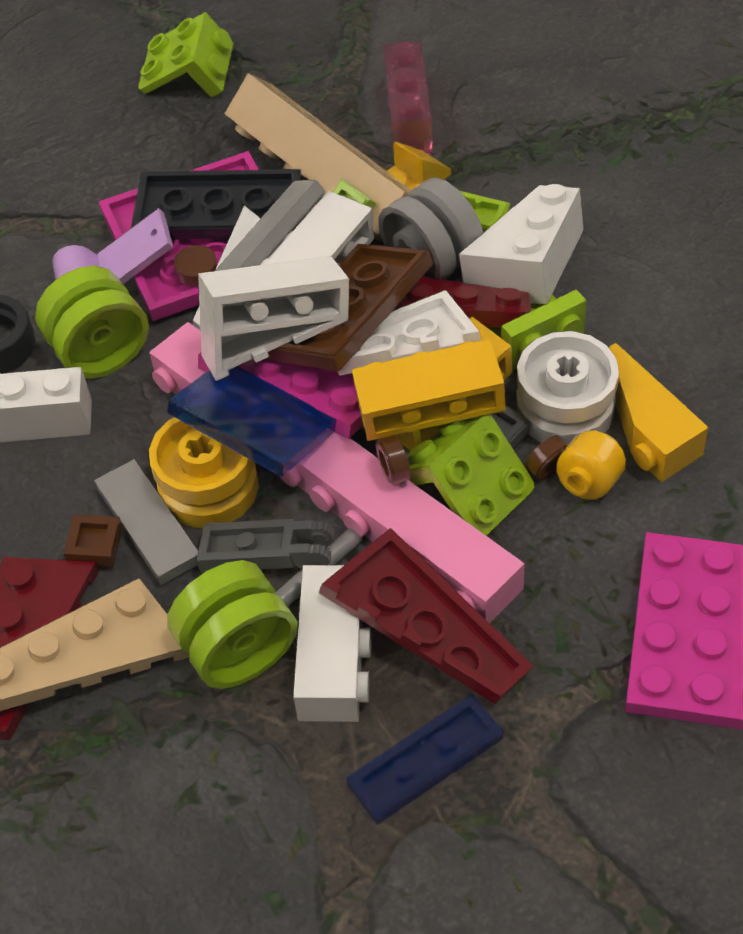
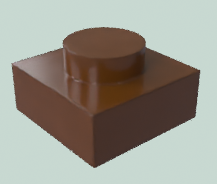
M74 514L63 553L65 559L94 561L97 566L114 567L123 530L120 517Z

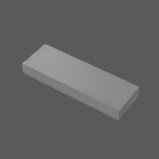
M294 181L215 271L261 265L263 260L274 252L286 235L295 228L324 195L325 190L318 181Z
M135 459L94 480L98 492L114 516L120 517L124 531L160 585L197 566V548Z

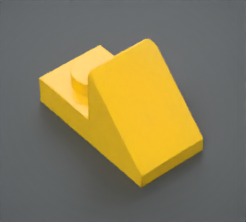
M394 142V166L387 170V172L411 190L427 179L436 177L445 180L451 175V168L424 151Z

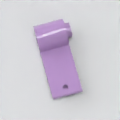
M158 208L97 255L91 250L78 245L66 246L58 250L52 259L55 279L76 268L95 265L108 268L124 284L173 248L165 214Z

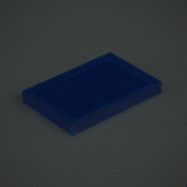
M239 366L227 370L229 375L217 381L209 370L168 400V414L281 477L333 434L337 421L331 416L315 409L312 405Z

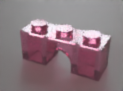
M417 41L383 44L392 144L399 142L433 155L432 117L422 43Z

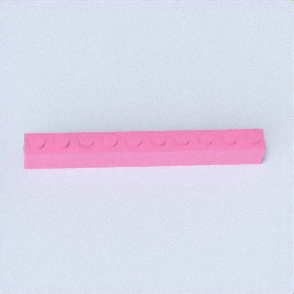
M189 322L149 352L154 369L152 377L160 389L166 393L172 391L183 400L190 411L199 409L218 410L239 419L249 432L254 460L260 463L263 461L276 469L278 475L286 484L291 487L297 485L309 494L311 500L319 509L324 512L329 510L343 520L348 529L354 530L360 538L365 536L371 542H374L389 528L393 529L489 623L524 589L525 563L409 480L396 485L390 484L382 471L379 459L355 441L222 379L216 381L213 375L198 369V354L201 352V331Z

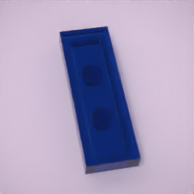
M471 694L346 777L347 786L378 825L503 740V730L475 696Z

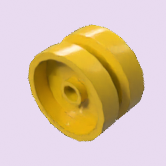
M199 409L184 412L168 420L155 433L149 448L151 470L157 483L158 494L178 522L188 527L203 529L206 523L232 522L242 517L252 506L259 489L250 435L239 419L224 411Z

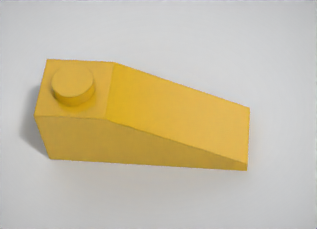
M617 343L609 346V349L617 359L619 371L618 387L615 394L616 408L630 452L640 468L650 471L662 483L703 456L709 427Z

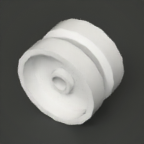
M552 332L535 339L523 350L517 364L518 388L516 391V410L530 421V432L528 435L540 443L551 436L558 435L569 445L575 436L584 431L596 430L605 433L610 428L615 414V394L619 378L616 357L607 345L591 335L578 332Z

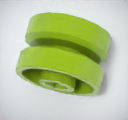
M95 265L79 267L61 275L46 288L36 307L35 321L38 329L47 343L54 348L60 362L65 368L81 367L84 377L88 379L107 376L123 368L137 356L147 339L149 323L146 313L129 295L127 288L120 279L108 268Z
M245 560L227 562L204 572L189 583L176 597L167 614V628L179 646L189 654V661L208 687L225 689L234 687L258 677L286 653L297 635L298 621L280 596L275 594V589L257 564Z

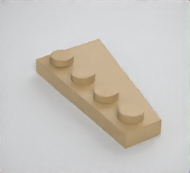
M139 578L1 647L0 711L54 696L56 689L74 684H81L82 688L101 683V677L127 669H129L130 674L150 669L152 662L173 657L175 662L189 658V654L179 646L167 628L166 612Z

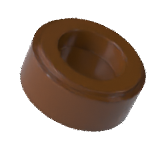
M201 245L182 249L174 259L176 276L181 283L187 286H199L198 273L216 270L217 261L214 252L210 248Z
M394 434L379 439L376 443V451L387 481L392 485H396L410 480L409 463L398 437Z
M558 435L549 437L529 455L525 468L536 480L549 478L556 473L557 460L568 445Z

